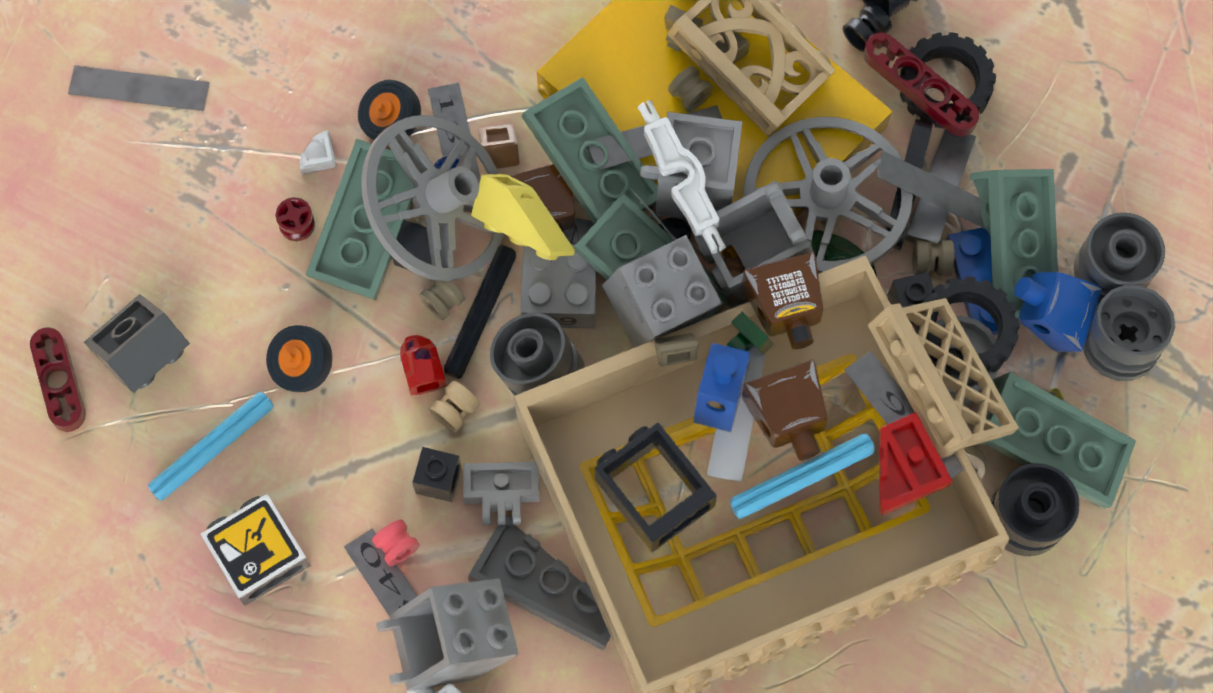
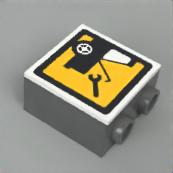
M268 494L261 498L257 496L249 499L240 507L241 510L229 517L224 516L216 519L208 525L206 531L201 533L202 538L244 606L311 566Z

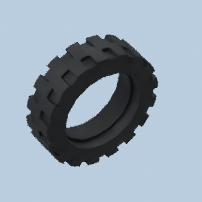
M949 32L948 35H942V33L932 34L929 39L924 37L917 42L916 47L909 49L910 52L924 63L935 58H950L966 66L973 75L976 86L969 100L978 108L980 114L984 112L994 91L996 73H993L994 64L992 59L987 58V51L981 45L978 47L973 44L974 40L966 36L964 39L958 37V33ZM902 66L900 77L909 81L915 79L917 73L910 66ZM900 92V98L903 103H907V110L910 114H916L920 117L919 120L935 124L936 128L945 129ZM925 93V97L928 101L932 103L940 102L932 99L929 95ZM949 103L943 112L946 113L949 107L952 108L953 103ZM965 113L961 116L956 115L955 121L958 123L963 120L967 121L969 116Z
M965 276L964 280H958L957 277L951 278L943 286L940 283L933 288L930 295L926 296L923 303L946 298L949 304L967 302L979 305L989 312L995 321L998 330L997 340L991 349L978 354L988 373L991 371L993 373L996 372L1008 360L1018 340L1020 321L1015 316L1017 310L1014 303L1008 302L1006 299L1007 294L1001 288L995 289L992 287L993 283L984 279L980 282L975 281L976 277ZM938 311L931 314L930 320L935 323L939 314ZM918 325L915 328L916 334H918L920 328ZM927 332L926 339L941 347L942 339ZM949 347V353L963 360L960 352H956ZM928 354L936 367L938 359ZM946 364L945 373L950 376L952 374L960 376L958 370Z

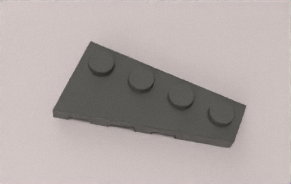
M506 514V525H498L468 575V581L474 582L500 578L506 601L604 651L611 636L589 585L586 582L582 583L569 571V567L559 559H554L540 547L541 543L530 534L526 535L516 525H513L512 519Z

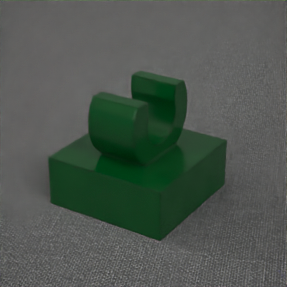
M742 311L731 321L740 333L734 336L726 346L750 352L754 346L764 355L774 345L770 338Z

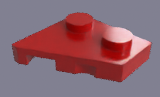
M916 412L880 428L879 511L882 516L951 485L953 480Z

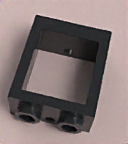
M659 422L650 428L643 426L636 430L629 437L627 445L618 451L614 448L604 453L597 460V466L594 468L596 482L652 553L716 506L717 499L715 492ZM657 448L692 494L648 525L613 481V478L651 450Z

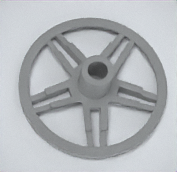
M428 115L404 118L390 125L377 136L368 150L363 165L362 198L367 218L375 235L397 262L422 277L438 281H452L470 276L484 268L493 259L497 248L503 241L504 233L485 229L483 222L463 212L464 209L472 213L475 199L479 193L478 180L470 170L474 154L479 158L487 174H499L487 151L471 134L453 122ZM415 127L436 128L452 134L459 141L441 168L436 169L419 144L415 145L405 130ZM465 143L467 148L455 168L449 170ZM389 144L397 161L415 188L378 202L376 190L377 168L382 153ZM412 199L415 209L383 216L381 213V209ZM426 215L432 265L421 261L409 253L391 233L386 222ZM455 220L493 234L487 248L477 259L467 265L454 268L453 251L456 250Z
M814 117L800 120L785 126L770 136L757 150L750 162L745 177L744 197L760 189L755 188V184L764 160L777 145L791 137L806 177L804 180L778 184L784 196L799 194L800 199H787L791 208H809L805 234L810 244L816 219L827 222L816 258L818 274L866 255L871 265L880 260L896 245L907 226L912 208L913 194L901 189V206L897 220L884 213L882 211L883 208L863 197L855 190L860 183L879 167L881 157L874 163H871L854 179L850 176L852 171L880 150L903 160L888 140L866 125L838 117ZM818 128L846 130L864 137L872 142L873 145L863 152H858L847 161L842 162L835 158H827L820 143L815 140L810 130ZM800 132L817 163L814 169H811L803 147H801L796 135ZM855 206L871 218L891 228V231L889 232L873 224L874 222L851 211L852 208ZM838 215L885 237L874 248L857 257L840 261H823Z

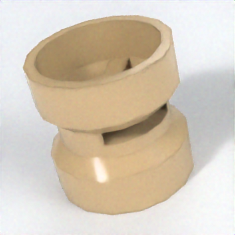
M452 380L445 388V395L441 400H435L428 408V411L443 426L456 433L463 426L464 417L468 413H473L479 407L480 402L466 387Z

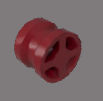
M296 197L287 198L279 204L275 216L283 236L291 241H302L310 237L315 228V220L309 204L305 200Z

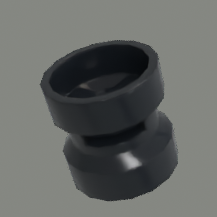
M868 3L860 10L858 18L850 19L843 26V33L853 47L864 52L868 38L875 33H888L892 29V22L882 8L874 3Z

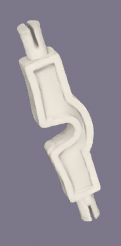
M652 100L646 101V106L644 102L638 106V110L647 124L644 127V136L653 152L660 174L667 176L682 172L688 176L687 179L672 188L673 200L687 219L694 235H703L711 254H716L717 249L719 252L724 250L726 245L716 229L719 227V217L705 192V173L701 163L693 153L682 147L667 117L660 119Z

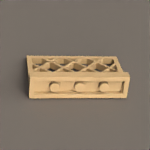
M946 298L903 308L900 303L888 305L867 325L914 412L920 418L940 458L951 456L959 449L1011 435L1019 429ZM938 311L945 324V328L930 320L933 312ZM910 321L920 326L918 334H916ZM927 332L942 339L941 347L926 339ZM950 344L960 350L963 360L949 353ZM928 354L938 359L936 367ZM946 364L960 372L959 380L944 372ZM968 377L979 384L982 390L981 393L967 386ZM946 386L956 392L955 400L952 399ZM964 397L979 405L977 414L963 406ZM987 410L996 415L1001 426H997L985 419ZM964 420L975 425L973 434L969 430Z

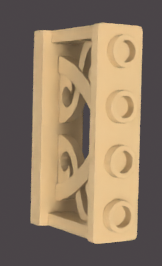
M699 0L673 24L667 35L767 137L835 72L829 58L822 51L815 50L805 40L806 37L803 31L798 26L790 24L780 14V9L772 0H738L743 6L742 10H735L730 2L727 7V15L729 17L727 19H724L720 12L719 0ZM710 6L715 22L698 28L693 21ZM733 32L753 33L767 37L771 52V71L761 66H747L739 69L733 63L737 55V41ZM721 34H724L729 46V51L725 53L715 45L717 42H725ZM794 62H798L809 73V80L806 84L793 85L784 80V75L787 77H797L801 74L794 71ZM751 75H759L769 80V82L767 83L760 78L761 85L757 88L749 78ZM780 89L797 95L782 111L774 105Z

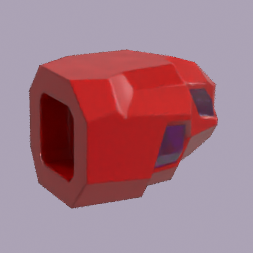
M420 335L406 337L400 347V358L410 394L422 395L446 387L445 376L434 343Z

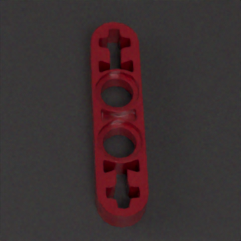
M880 32L868 38L863 56L871 68L951 134L962 137L973 132L979 120V111L969 99L889 34ZM883 46L887 48L886 54L880 53L878 56L874 54L875 48L880 49ZM896 56L899 57V58H897L896 61L894 62L892 68H890V67H889L890 60L893 62V61L895 60V57H896ZM902 66H910L916 71L917 77L909 81L904 80L898 75L897 70ZM931 88L938 89L943 93L944 100L939 103H932L925 97V91ZM949 101H952V108L949 107L947 112L944 113L943 111L948 106ZM965 113L969 116L967 122L964 120L960 123L955 121L956 115L961 116Z

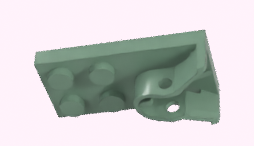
M583 77L523 112L521 117L594 224L622 193L642 211L647 208L633 191L650 209L656 207L658 186L653 179L640 176L643 164L639 159L634 160L637 158L636 154ZM613 135L632 161L597 170L596 168L602 167L607 162L608 150L603 143L594 139ZM596 145L603 150L604 159L601 163L594 164L588 146Z
M356 139L306 276L376 301L392 256L375 235L367 218L362 198L363 165L372 144ZM386 148L382 153L377 168L376 190L378 202L415 188L393 152ZM412 199L381 209V213L383 216L410 210L413 203ZM406 219L386 222L396 239Z
M1054 169L991 170L974 172L970 175V180H973L982 202L981 213L985 229L991 235L993 287L997 290L1001 288L1007 294L1006 299L1008 302L1014 303L1017 310L1015 313L1016 318H1019L1024 303L1022 299L1014 294L1017 282L1023 277L1031 279L1035 273L1058 272Z
M622 193L573 248L576 253L608 280L619 267L675 240ZM703 266L706 274L720 289L718 290L712 284L723 304L729 296H725L715 276ZM722 304L697 322L710 318Z
M1012 372L993 379L994 385L1019 429L1011 435L972 446L976 447L985 444L1022 465L1041 463L1053 466L1069 477L1078 495L1104 509L1112 507L1136 440ZM989 411L986 419L997 426H1001L996 415Z

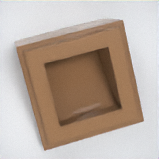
M514 124L478 129L480 143L491 157L496 168L519 165Z

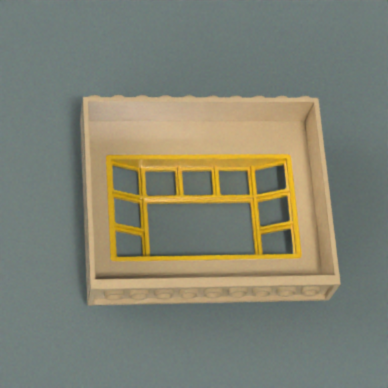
M866 255L818 274L823 313L820 323L809 326L814 339L813 344L794 350L791 347L787 333L768 336L774 345L766 352L762 377L814 359L820 386L843 374L845 368L872 351L900 386L867 326L891 304ZM750 302L660 337L693 334L698 342L696 361L661 366L658 363L655 340L514 396L517 421L635 693H684L687 691L689 693H701L712 686L710 683L712 680L725 676L726 680L734 679L748 671L746 666L761 660L762 665L769 664L783 657L782 651L795 645H797L799 650L807 648L820 640L818 635L830 630L834 634L842 633L855 626L854 620L865 615H868L869 619L877 618L891 610L889 605L900 600H903L905 604L915 602L926 595V589L939 585L940 589H944L958 583L961 580L960 575L974 570L975 574H980L993 568L996 565L995 560L1003 555L1002 551L1010 538L964 448L954 453L964 470L952 478L953 481L950 486L914 501V509L875 527H871L855 492L879 479V464L853 479H849L844 469L832 474L837 486L691 547L684 548L678 535L668 541L672 554L633 563L616 526L628 521L620 511L611 512L594 477V468L597 466L596 462L607 451L614 448L618 451L627 445L629 437L643 426L650 428L657 422H659L678 447L716 431V428L693 423L698 390L711 344L716 343L726 346L734 336L740 333L731 321L741 311L767 335ZM859 388L858 390L866 404L865 409L834 427L814 435L822 453L833 448L831 443L871 419L874 420L879 431L881 427L887 425ZM707 402L710 406L720 409L721 403ZM654 448L631 465L634 467L650 502L649 504L635 507L642 518L655 516L658 519L667 513L645 464L646 460L661 454L657 448ZM843 498L860 533L817 551L801 518V514ZM784 521H789L805 556L761 574L745 538ZM729 544H734L750 579L705 597L690 561ZM676 566L683 575L694 603L670 613L656 615L639 576Z

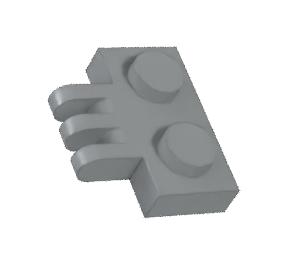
M536 462L463 464L464 504H482L483 525H491V511H498V525H506V511H513V525L521 524V503L540 502L539 469Z

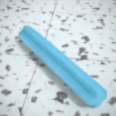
M263 392L255 394L149 482V490L158 500H164L273 409L271 400Z
M866 433L850 439L732 497L730 500L732 511L738 519H742L872 455L875 450L874 444Z

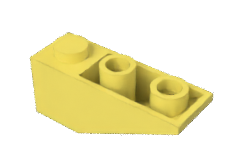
M507 174L481 175L479 193L475 199L471 216L483 222L485 229L510 236V242L535 249V254L543 259L557 260L558 256H574L575 249L531 186Z

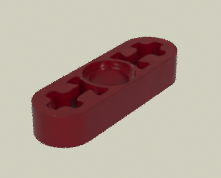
M50 327L41 328L32 335L30 349L48 417L59 430L71 432L83 424L86 413L68 346L59 331ZM51 339L54 343H57L52 346L53 355L57 361L50 362L48 354L44 349H40L45 347V340ZM60 370L67 373V381L62 387L51 388L48 386V378L53 372ZM65 397L69 407L72 410H76L70 413L71 419L68 421L58 416L63 413L62 403L58 398Z

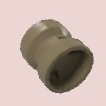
M915 240L912 257L914 275L936 272L939 276H952L954 269L953 241L940 240L939 243L933 244L927 240Z

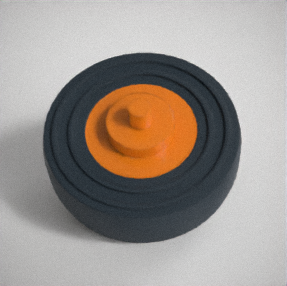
M383 80L371 86L363 95L358 108L359 125L362 131L372 140H375L382 131L397 121L421 115V105L416 93L409 86L396 80ZM416 127L405 130L406 134L411 136Z
M294 325L284 328L274 336L269 344L266 356L267 369L272 380L281 388L292 392L311 391L319 387L330 373L332 367L331 346L326 337L312 327Z

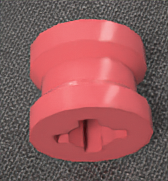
M403 519L387 525L372 539L375 547L382 549L385 553L384 560L388 566L401 563L420 547L417 539L410 537L407 533L408 527Z

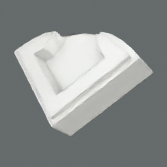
M329 130L317 134L301 154L300 170L302 175L337 167Z

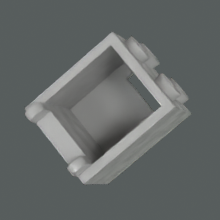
M667 112V118L682 147L693 153L703 167L705 173V192L715 211L717 212L732 204L742 121ZM642 166L640 171L641 177L658 180L655 215L686 219L673 200L671 191L674 186L688 178L687 174L680 172L663 176L660 174L658 167Z
M777 181L716 212L719 217V227L716 229L726 245L725 249L733 245L745 269L813 252L804 230L801 228ZM703 235L695 236L694 238L709 265L716 262L717 266L711 270L725 296L733 294L738 303L747 299L741 285L743 273L733 278L719 250L717 249L716 254H711Z
M686 235L619 267L602 285L634 348L685 328L701 320L722 304Z
M500 578L430 587L389 615V620L377 623L378 632L393 630L403 671L402 673L389 676L391 685L405 683L407 691L447 685L449 683L473 681L519 654Z

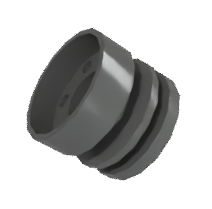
M1123 285L1115 288L1099 303L1093 315L1083 352L1090 365L1103 376L1116 381H1132L1143 377L1155 366L1162 352L1172 339L1175 330L1174 313L1168 302L1152 289L1141 285Z

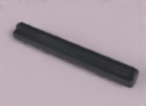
M500 245L497 248L444 365V373L457 379L463 377L516 259V251L505 245Z

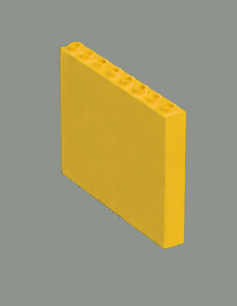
M612 0L537 71V90L544 99L583 77L619 131L622 132L647 125L638 110V106L643 102L646 106V101L652 100L660 118L667 117V112L691 113L683 108L682 100L679 97H673L668 92V87L679 73L690 66H694L699 71V77L703 81H708L714 87L709 98L694 111L717 105L722 119L742 121L732 203L744 197L745 177L750 162L757 150L769 137L683 50L678 52L667 47L668 41H666L669 30L666 29L664 16L670 5L687 12L699 0ZM719 0V9L724 19L729 18L727 7L730 2L735 10L743 9L738 0ZM710 6L698 16V18L703 20V26L715 22ZM737 32L750 45L748 54L734 64L739 69L747 66H761L771 71V52L767 37L759 34ZM805 39L815 50H819L809 40ZM829 58L835 72L770 136L787 125L814 117L849 119L866 125L880 134L888 126L892 110ZM794 62V71L801 74L797 77H787L784 75V80L793 85L806 84L809 80V73L798 62ZM751 75L749 78L757 88L761 85L760 78L767 83L769 82V80L759 75ZM780 89L774 105L782 111L797 95ZM835 128L810 130L815 140L820 143L827 158H835L842 162L863 151L871 143L864 137L846 130ZM800 132L796 135L801 147H803L811 169H814L817 163ZM791 137L777 145L766 157L757 175L755 188L764 187L774 181L782 183L805 179L806 176ZM654 155L639 159L643 166L657 167ZM653 179V181L658 186V180ZM799 194L785 196L786 199H800ZM805 208L791 209L797 217ZM733 245L721 251L725 258L740 259Z

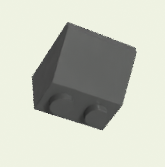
M141 294L84 341L86 346L133 393L138 389L148 386L154 380L155 374L165 365L177 361L182 356L184 349L190 344L168 316Z

